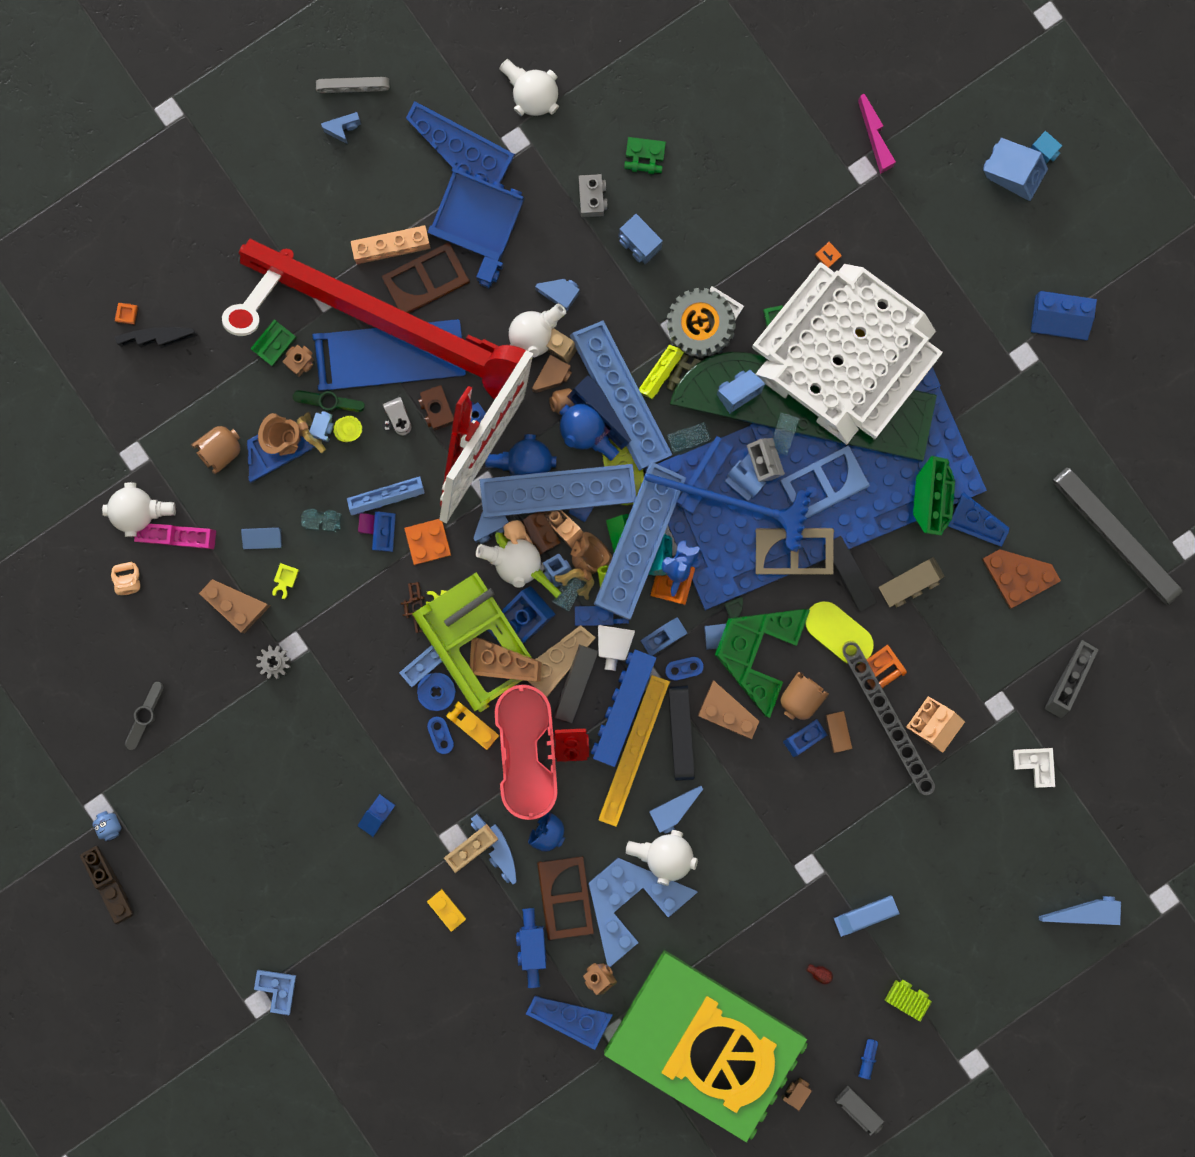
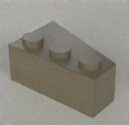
M932 557L881 585L879 589L889 607L895 605L897 608L905 604V599L909 596H912L914 599L923 594L922 589L926 587L932 589L940 584L939 580L945 576L935 558Z

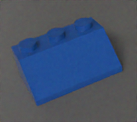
M1039 291L1035 296L1031 332L1087 341L1095 317L1097 299Z

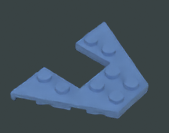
M620 858L613 861L589 882L607 965L611 967L638 944V941L614 912L642 888L646 890L667 917L671 916L698 892L675 881H670L668 886L657 883L658 877L651 871Z

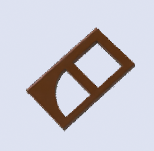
M449 242L382 276L398 309L407 313H411L470 283ZM446 252L458 278L435 289L422 263ZM415 267L428 293L422 295L406 293L395 285L392 278Z
M583 856L545 862L539 861L537 865L547 939L552 940L594 934ZM578 865L582 892L551 896L552 885L557 876L565 869ZM583 900L587 926L556 931L553 904Z

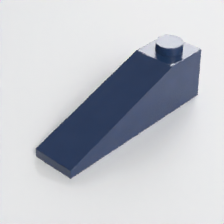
M587 375L567 397L575 405L585 404L593 408L605 421V434L622 450L630 443L631 439L602 388Z

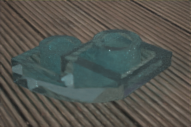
M780 413L772 437L778 453L787 456L800 418Z
M705 422L667 435L673 453L711 441Z

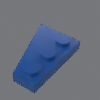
M962 493L948 526L1002 547L1009 533V527L967 494Z

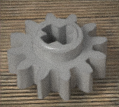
M269 645L268 652L263 649L261 650L263 657L257 656L261 663L257 664L256 667H262L263 670H261L260 674L263 675L267 672L268 679L272 677V674H274L276 679H279V673L286 675L284 668L291 667L286 664V661H290L291 658L284 656L287 653L286 650L280 652V646H276L275 650H273V647ZM276 657L275 660L278 661V664L272 668V664L269 661Z

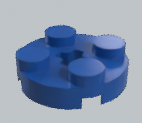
M428 674L418 684V700L429 710H444L455 699V685L445 674ZM435 687L437 689L440 687L441 696L436 695L433 697L432 688Z

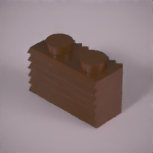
M536 512L524 519L522 523L533 545L537 548L539 554L542 555L559 545L560 541L556 537L557 534H555L553 527L549 524L547 517H545L546 514Z

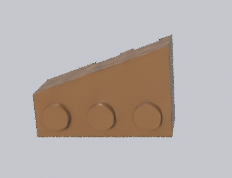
M213 579L199 593L234 627L244 634L270 607V605Z

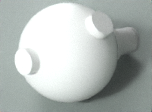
M508 59L501 64L499 69L514 86L513 97L516 103L514 110L520 116L524 113L531 116H540L548 112L551 115L556 112L559 106L556 104L558 87L555 80L558 77L553 71L549 70L546 73L541 70H530L526 72L523 68L516 67Z
M558 303L550 310L543 311L542 313L527 311L519 314L512 321L509 328L510 345L533 353V357L544 354L548 351L546 345L550 341L551 330L556 327L558 320L566 314L565 308Z
M124 483V488L116 491L111 496L108 505H103L102 511L103 516H108L114 527L125 532V537H137V532L146 528L152 519L175 515L176 505L175 502L151 500L146 492L136 488V483Z
M518 539V544H512L511 540H509L505 548L500 546L489 547L480 544L476 550V557L488 560L492 565H495L499 576L504 581L513 584L514 587H523L534 579L531 576L532 573L539 569L542 572L544 570L539 551L529 541Z
M672 830L671 834L658 837L652 843L640 844L629 841L626 846V854L636 856L642 861L647 862L651 872L658 877L657 883L668 886L670 881H676L686 876L690 869L695 870L698 863V858L693 857L691 846L682 838L683 833Z

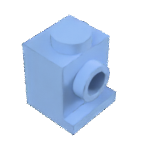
M323 411L321 414L315 413L309 431L310 434L316 439L329 443L330 439L327 434H331L333 430V415Z

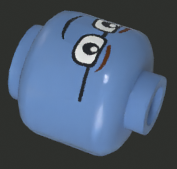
M107 811L96 815L97 819L93 822V827L99 839L109 841L119 836L122 828L116 814H108Z

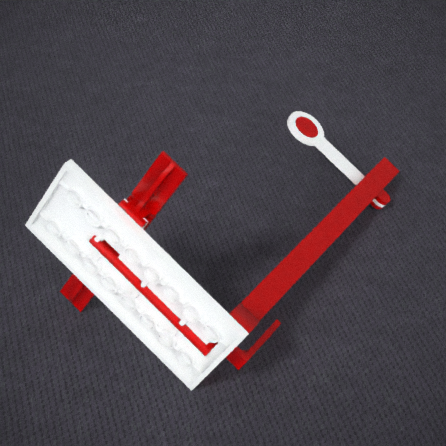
M249 239L239 250L240 263L264 274V277L244 304L232 305L224 311L222 324L229 333L237 336H246L258 328L259 315L257 310L279 281L482 378L484 388L495 400L481 423L475 420L471 422L472 402L470 399L472 387L468 386L455 407L445 479L440 498L441 513L439 520L447 523L524 400L533 353L512 345L498 346L485 339L480 340L471 335H468L466 340L459 338L294 260V253L290 249H283L279 253Z

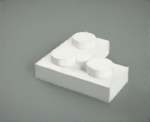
M1053 748L1013 750L1014 769L1033 768L1035 788L1055 787Z

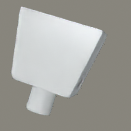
M598 626L599 657L606 658L605 670L616 671L617 661L626 660L635 633L634 630Z

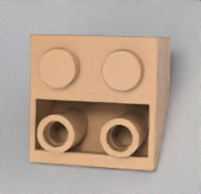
M928 696L906 728L943 753L965 721L954 711Z

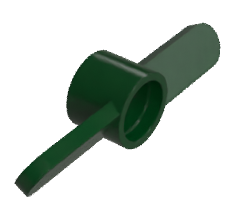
M297 390L293 394L295 402L321 406L326 412H334L337 409L362 412L365 408V404L362 401L340 398L331 391L318 394ZM326 396L335 397L336 403L333 407L325 408L322 401Z

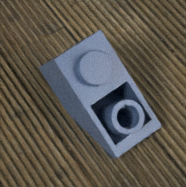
M482 512L474 535L475 542L483 544L491 539V535L497 532L503 534V527L508 523L506 516L483 518Z

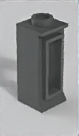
M849 1086L835 1099L836 1103L840 1104L870 1136L873 1133L877 1134L882 1129L884 1121Z

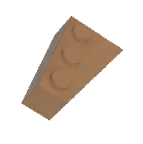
M714 680L712 681L698 717L748 739H752L759 720Z

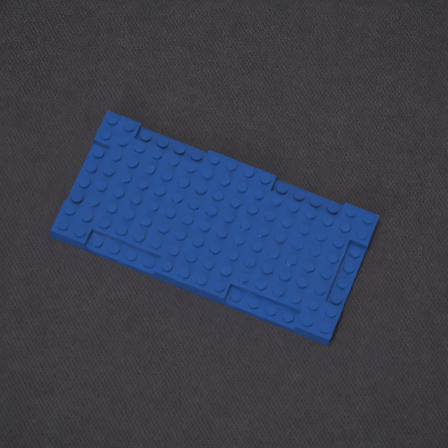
M933 367L914 389L937 395L924 460L919 461L849 445L870 486L807 518L803 524L805 528H834V539L841 536L848 549H852L917 521L913 515L916 476L931 456L949 460V466L955 479L953 505L958 504L963 492L972 498L987 491L942 394L941 385ZM753 423L746 428L721 438V441L732 447V450L707 490L771 509H786L792 503L780 480L848 445ZM773 438L785 474L774 480L765 481L766 484L754 498L751 497L747 501L725 482L728 478L727 475L739 460L742 461L748 455V444L759 439ZM713 441L658 463V465L686 477L684 484H688ZM844 455L821 466L834 493L843 487L847 479L848 467ZM814 471L790 482L796 494L800 490L806 492L813 491L809 497L811 501L807 507L827 498ZM702 497L693 514L675 505L668 527L676 545L678 546L679 542L685 540L687 547H700V552L697 555L699 561H694L692 567H695L692 583L704 611L788 576L756 575L755 530L756 528H784L777 519ZM802 538L800 540L799 568H807L826 560V549L823 546L826 544V538ZM786 539L777 542L771 547L765 558L764 568H791V550L786 548Z

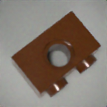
M441 385L420 393L421 398L418 401L421 409H426L428 414L425 417L428 427H432L436 431L453 424L454 418ZM435 404L441 406V410L438 413L431 412V407Z

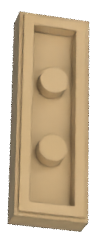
M486 824L445 856L444 859L456 873L495 843L498 838Z

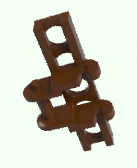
M419 582L408 584L410 599L408 602L404 600L401 605H404L405 614L403 616H406V618H409L416 611L414 609L416 604H420L423 607L422 600L425 597L421 596ZM413 585H416L417 592L412 591ZM408 604H412V613H409ZM414 619L415 632H423L418 629V623Z

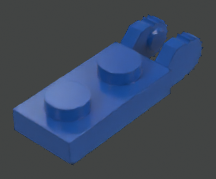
M575 606V626L629 624V620L625 618L613 619V613L601 607Z

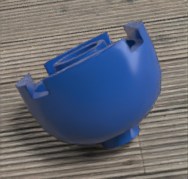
M548 812L538 820L539 826L536 831L532 830L528 840V844L533 848L545 852L553 850L556 846L560 847L565 840V837H563V823L556 815Z

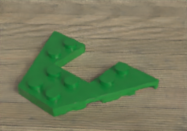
M809 609L728 618L715 656L765 717H771L783 682L751 669L762 637L765 633L797 646L810 611Z

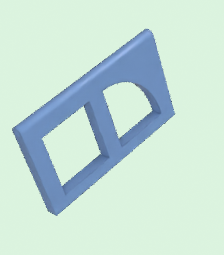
M849 445L780 480L793 504L796 492L790 482L814 471L827 498L807 507L809 510L805 515L806 518L870 486ZM844 455L848 467L847 479L843 487L834 493L821 466Z

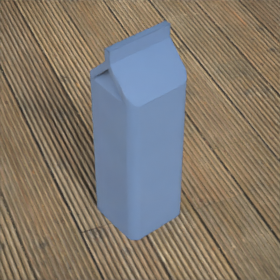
M890 895L834 918V921L842 937L899 915V911L893 896Z

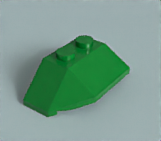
M931 456L916 476L913 515L924 533L942 536L953 515L955 479L949 466V460L946 458Z

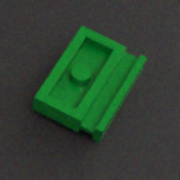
M274 319L251 347V350L273 367L297 337Z

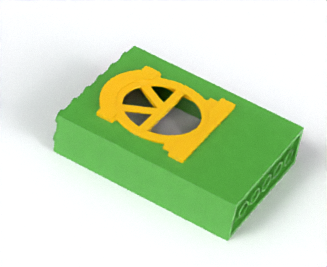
M664 950L604 1049V1055L747 1143L749 1138L752 1140L755 1136L758 1122H763L765 1119L768 1105H773L778 1096L776 1094L778 1088H783L788 1079L786 1077L789 1070L793 1071L798 1062L796 1060L799 1053H804L808 1044L806 1043V1037L800 1032ZM723 1026L735 1029L703 1082L696 1075L691 1065L690 1051L694 1040L701 1032L712 1027ZM741 1035H744L749 1040L754 1049L753 1052L731 1051ZM727 1060L755 1061L754 1072L743 1085L739 1084ZM721 1068L732 1089L722 1090L712 1087V1083Z

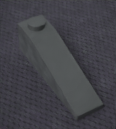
M1083 640L1080 641L1053 690L1045 710L1059 718H1063L1071 710L1099 649Z

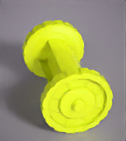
M345 416L335 422L333 433L339 441L350 442L359 438L362 433V425L357 418Z

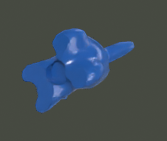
M685 540L678 543L674 558L666 557L662 562L663 572L673 581L671 596L676 595L680 583L689 577L693 562L699 561L697 555L700 552V547H687Z

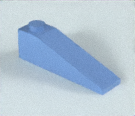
M1103 896V900L1097 899L1039 916V921L1120 925L1121 901L1115 900V897Z

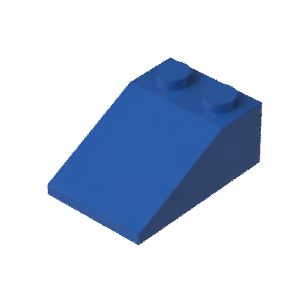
M531 586L522 590L502 610L523 644L556 615ZM488 629L489 633H490V634L497 640V642L499 643L498 639L496 638V636L494 635V633L492 632V630Z

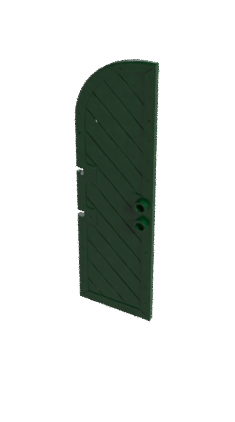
M727 352L709 357L696 364L683 376L671 398L670 405L845 444L816 422L818 419L816 414L792 396L788 395L784 398L766 384L761 394L729 414L717 396L718 387L726 381L730 383L735 380V376L741 371L746 373L751 370L756 374L766 360L769 361L761 355L745 352ZM813 385L810 387L812 393H820L818 386ZM914 390L876 439L858 427L859 430L847 445L923 461L937 395Z

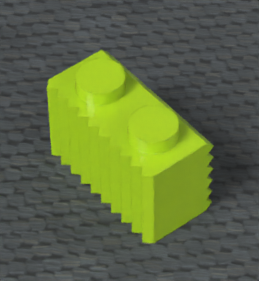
M903 979L901 982L896 980L885 1001L921 1022L932 1002L928 999L929 995L920 989L918 992L912 990V985Z

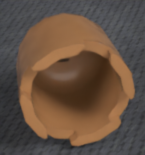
M223 426L213 428L191 444L193 448H198L197 455L207 467L212 466L214 468L212 472L215 475L235 459L241 450L238 439H240L239 435L234 429L230 431Z
M799 671L782 694L781 705L786 710L784 714L790 719L794 720L796 717L800 720H807L815 713L829 693L825 691L822 693L824 689L810 678L804 677V674Z

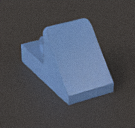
M355 112L321 123L325 133L348 144L343 130L356 129L358 125H361L358 113Z

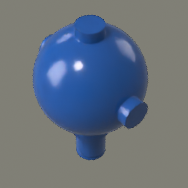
M566 404L559 413L562 415L560 433L567 446L576 449L592 448L602 453L610 461L620 452L610 443L609 437L605 434V421L589 405L576 404L569 407Z
M526 434L524 439L514 444L509 452L489 454L485 461V467L509 471L511 476L550 472L551 468H556V456H552L548 447L536 440V435Z

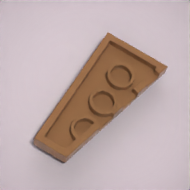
M479 637L471 640L470 668L475 675L535 682L541 681L542 662Z

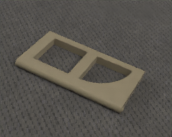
M756 528V575H833L834 528H804L801 533L803 535L802 538H826V568H799V549L798 552L791 551V568H764L767 553L774 544L786 539V531L784 528Z

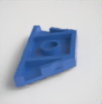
M258 435L247 440L248 478L250 483L316 447L300 436L301 441L297 445L296 452L280 456L279 453H266L259 444Z

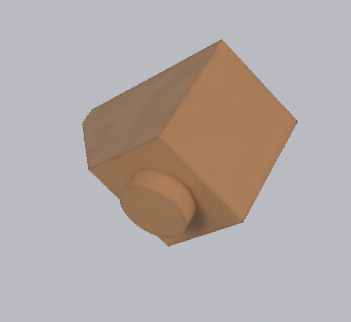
M550 355L532 387V391L537 393L561 386L564 381L568 382L572 374L570 371L571 366Z

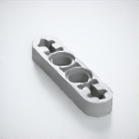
M389 78L316 80V91L319 93L370 92L390 89Z

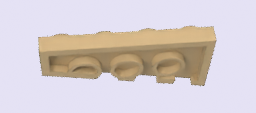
M580 625L560 642L535 659L542 662L541 681L528 682L548 697L570 670L579 644L589 647L596 637Z

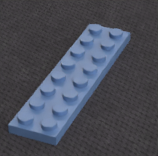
M604 321L573 332L570 337L575 342V347L588 373L602 388L631 439L630 443L626 446L638 470L649 467L651 462L658 463L671 457L672 453Z
M653 462L649 464L646 474L656 475L683 484L686 480V477ZM643 479L594 605L625 619H631L681 493L680 490Z
M633 464L479 479L483 518L634 503L636 499Z

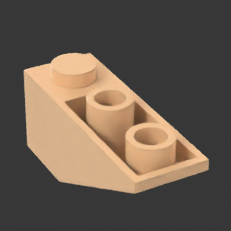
M562 510L543 512L546 514L545 517H547L555 533L571 549H573L576 540L581 542L584 532Z

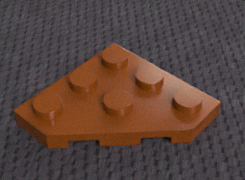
M999 549L982 559L1009 609L1061 581L1052 564Z

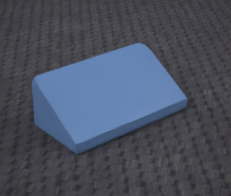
M281 528L241 529L243 549L282 548Z

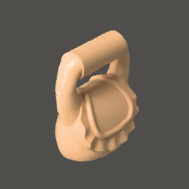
M514 520L504 525V536L510 539L512 544H518V539H524L532 543V540L526 533L524 524L520 520Z
M135 563L118 564L112 568L111 578L117 595H129L140 590L139 569ZM134 569L133 574L119 577L116 575L117 572Z

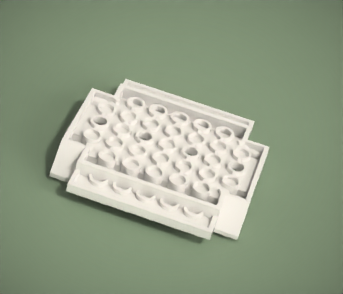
M821 262L752 345L755 351L769 360H766L756 375L782 397L786 398L790 395L818 416L816 422L846 445L857 433L858 427L876 439L943 352L928 342L936 331L926 314L863 267L844 264L839 271L833 272ZM884 302L887 308L880 309L877 303ZM855 330H863L865 336L858 337L855 334ZM835 357L840 358V359L842 360L843 364H842V365H836V364H834V363H833V358H835ZM813 385L818 386L820 393H812L810 387Z

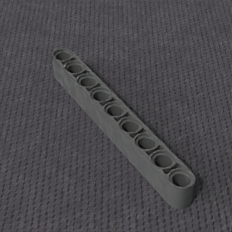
M1066 467L1052 480L1058 490L1164 604L1169 606L1183 593L1179 585L1071 469Z
M846 642L842 648L843 655L918 791L923 795L932 794L935 790L934 781L863 652L856 642ZM849 645H854L857 648L854 655L846 653V648ZM858 662L865 663L866 669L863 672L856 671L855 665ZM868 679L875 681V686L871 689L864 686L865 681ZM877 696H882L885 699L884 703L880 706L874 704V699ZM886 713H891L894 715V719L888 723L883 720V716ZM895 730L903 732L901 739H894L892 737ZM903 748H912V754L904 756L902 754ZM914 764L922 766L919 773L911 771V767ZM923 781L931 783V787L927 790H923L920 785Z

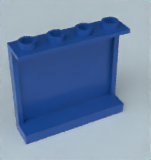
M458 167V170L452 168V176L432 226L430 225L427 233L500 262L525 200L521 196L522 192L511 188V191L503 189L504 185L495 181L493 184L486 182L487 178L478 174L475 177L468 175L469 171Z

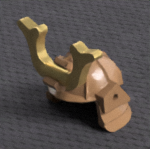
M309 412L297 419V423L271 413L260 425L258 441L266 453H279L280 456L295 453L298 448L297 445L301 441L300 436H303L307 442L315 446L320 453L326 450L322 440L314 438L309 432L308 426H311L313 422Z
M584 532L581 542L576 540L570 553L575 569L564 575H556L554 578L556 582H561L563 586H566L568 581L574 577L585 581V586L578 589L577 592L579 596H584L588 600L589 591L594 585L592 574L596 573L599 567L609 565L612 555L596 536L589 532Z

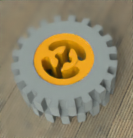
M695 288L693 292H689V290L684 292L685 295L683 297L679 295L676 298L677 302L675 304L672 303L670 307L671 312L667 315V329L675 345L684 353H687L688 356H697L700 359H704V356L712 357L717 352L718 354L723 352L722 349L725 346L728 347L730 339H733L734 329L736 328L734 313L727 300L721 297L718 292H711L707 288H704V290ZM704 310L710 312L715 320L714 327L709 333H706V331L710 328V323L707 315L702 313ZM693 313H696L692 317L693 327L697 332H700L699 335L692 334L688 330V319ZM699 319H703V321H708L704 322L702 327H700L699 324H696L699 323Z

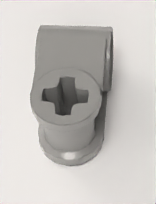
M401 397L384 403V409L396 433L402 436L409 434L412 426ZM400 422L405 424L404 429H401Z

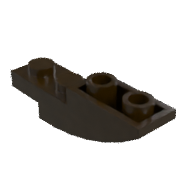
M96 845L82 853L80 857L95 888L99 890L114 923L119 924L133 916L134 914L127 901L128 898L99 847Z

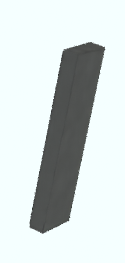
M579 644L554 712V718L573 723L598 654L597 650Z

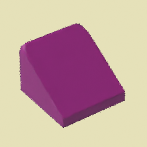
M360 513L359 533L373 535L375 515Z

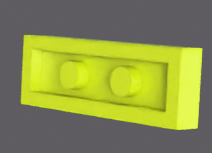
M672 345L667 347L639 388L643 396L653 399L659 392L660 387L668 379L671 371L684 354L680 348Z

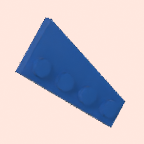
M534 996L526 1012V1015L594 1050L613 1015Z

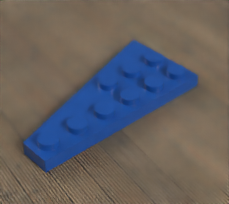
M415 101L406 116V119L454 169L458 170V167L469 171L468 175L475 177L478 174L487 178L486 182L493 184L494 181L501 183L515 156L514 153Z

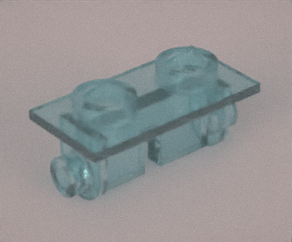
M307 509L301 515V518H304L301 521V526L305 527V529L319 530V523H323L322 530L336 531V529H340L341 523L337 521L340 520L342 514L333 510L318 512L316 509Z
M576 577L570 579L566 586H561L559 589L561 595L558 598H554L552 602L569 612L578 597L577 590L582 588L586 582Z

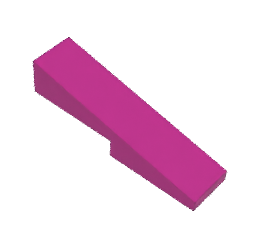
M863 94L860 96L858 103L881 174L894 167L896 161L879 134L883 124L866 95Z
M148 524L146 528L137 532L134 542L214 550L216 530Z

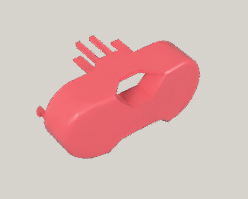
M517 685L506 690L499 697L495 707V725L500 729L504 778L500 783L503 804L511 814L521 819L533 820L547 814L554 806L557 798L552 715L550 703L539 689L529 685ZM547 729L548 736H550L547 746L551 745V755H548V759H552L551 771L538 761L537 741Z

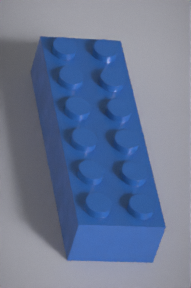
M636 649L633 653L629 652L625 664H628V668L626 671L622 670L618 681L621 682L620 689H615L611 699L615 702L613 707H608L605 718L608 719L606 725H601L598 736L601 737L598 744L594 743L591 754L594 755L593 759L615 767L656 657Z

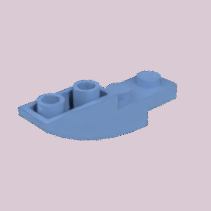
M478 813L471 818L473 821L471 826L476 832L486 825ZM494 824L490 829L497 836L498 840L489 847H494V850L489 853L491 856L489 861L495 868L499 866L503 871L501 876L507 883L511 881L514 884L517 879L513 855L503 833Z

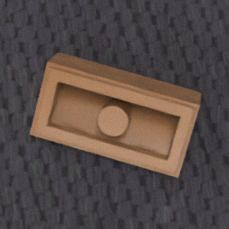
M844 711L825 715L833 753L852 749Z

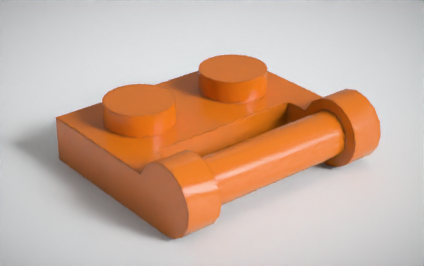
M888 645L867 659L875 676H878L893 664L895 665L896 669L879 681L882 688L900 675L904 676L907 673ZM862 662L856 668L859 672H863L866 669V665ZM866 680L870 688L875 686L874 680Z

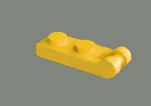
M458 701L454 705L453 711H449L446 717L488 750L500 735ZM461 712L466 715L462 721L457 718Z

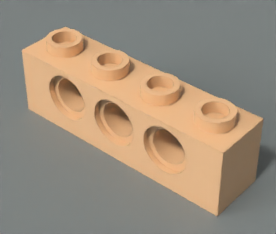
M425 225L351 241L356 264L431 249Z

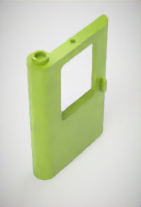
M476 572L412 613V615L473 710L482 712L489 707L488 703L523 680L509 679L491 692H486L459 650L460 647L490 629L502 647L530 658L532 657L493 597L480 604L449 627L444 623V620L488 590Z

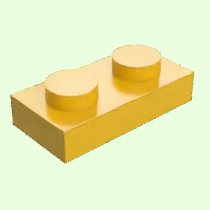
M443 889L427 901L451 932L466 920V917Z

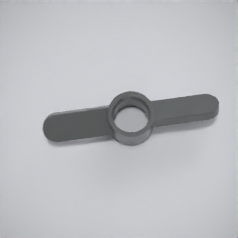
M155 682L152 685L143 706L138 707L134 712L135 722L125 741V747L129 750L137 747L146 726L151 725L156 719L154 708L164 688L161 682ZM142 709H148L151 712V719L147 723H143L139 719V713Z

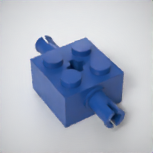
M535 908L522 909L524 926L516 934L517 946H521V952H518V966L522 965V970H527L528 988L540 987L539 969L546 968L544 926L535 925Z

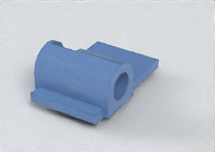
M749 453L742 461H738L725 480L729 486L747 501L751 497L754 498L766 484L765 481L758 482Z

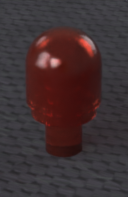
M809 964L806 971L813 974L812 978L821 984H829L833 979L832 972L823 966L816 968Z

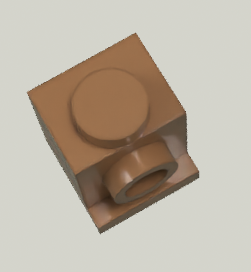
M802 1078L796 1080L795 1083L791 1082L786 1090L788 1094L787 1096L783 1094L781 1096L782 1100L800 1110L812 1092L808 1087L810 1084Z

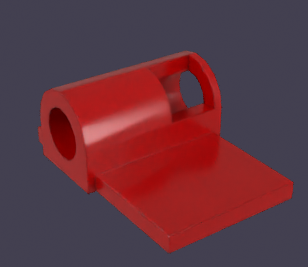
M586 729L555 730L554 751L557 762L587 760V757H589L588 734H586Z

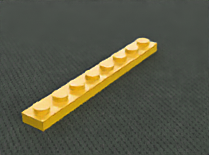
M651 675L599 816V821L617 827L670 681Z

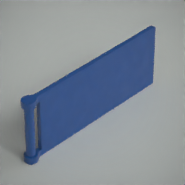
M459 319L428 322L462 338ZM378 328L312 334L316 349L319 385L317 387L319 392L466 375L464 369ZM327 339L332 384H327L322 340Z

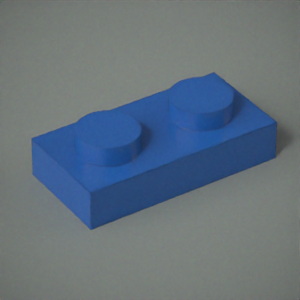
M375 512L372 550L393 552L396 514Z

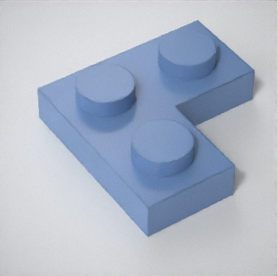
M257 970L254 990L273 993L270 1012L290 1015L297 975Z

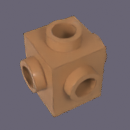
M297 345L287 351V357L282 362L300 377L304 371L308 372L312 368L314 359L311 355L313 353L307 347L303 346L301 348Z
M604 963L592 964L587 968V973L583 976L586 980V986L591 991H594L596 995L604 994L617 983L612 975V969Z

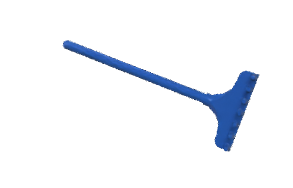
M646 474L644 476V479L648 482L771 516L777 519L786 531V548L798 552L801 546L799 543L803 537L801 533L805 528L803 524L807 519L805 515L809 510L807 506L811 501L809 497L813 492L812 490L808 492L798 491L791 506L778 510L656 475Z

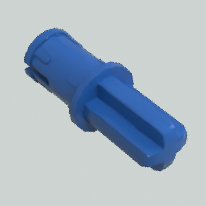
M868 1039L866 1042L864 1056L861 1057L862 1064L859 1074L861 1078L871 1079L873 1065L876 1063L875 1056L878 1047V1041Z

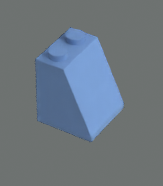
M1001 138L999 143L995 144L990 159L985 162L983 171L987 179L1031 201L1048 167L1041 152Z

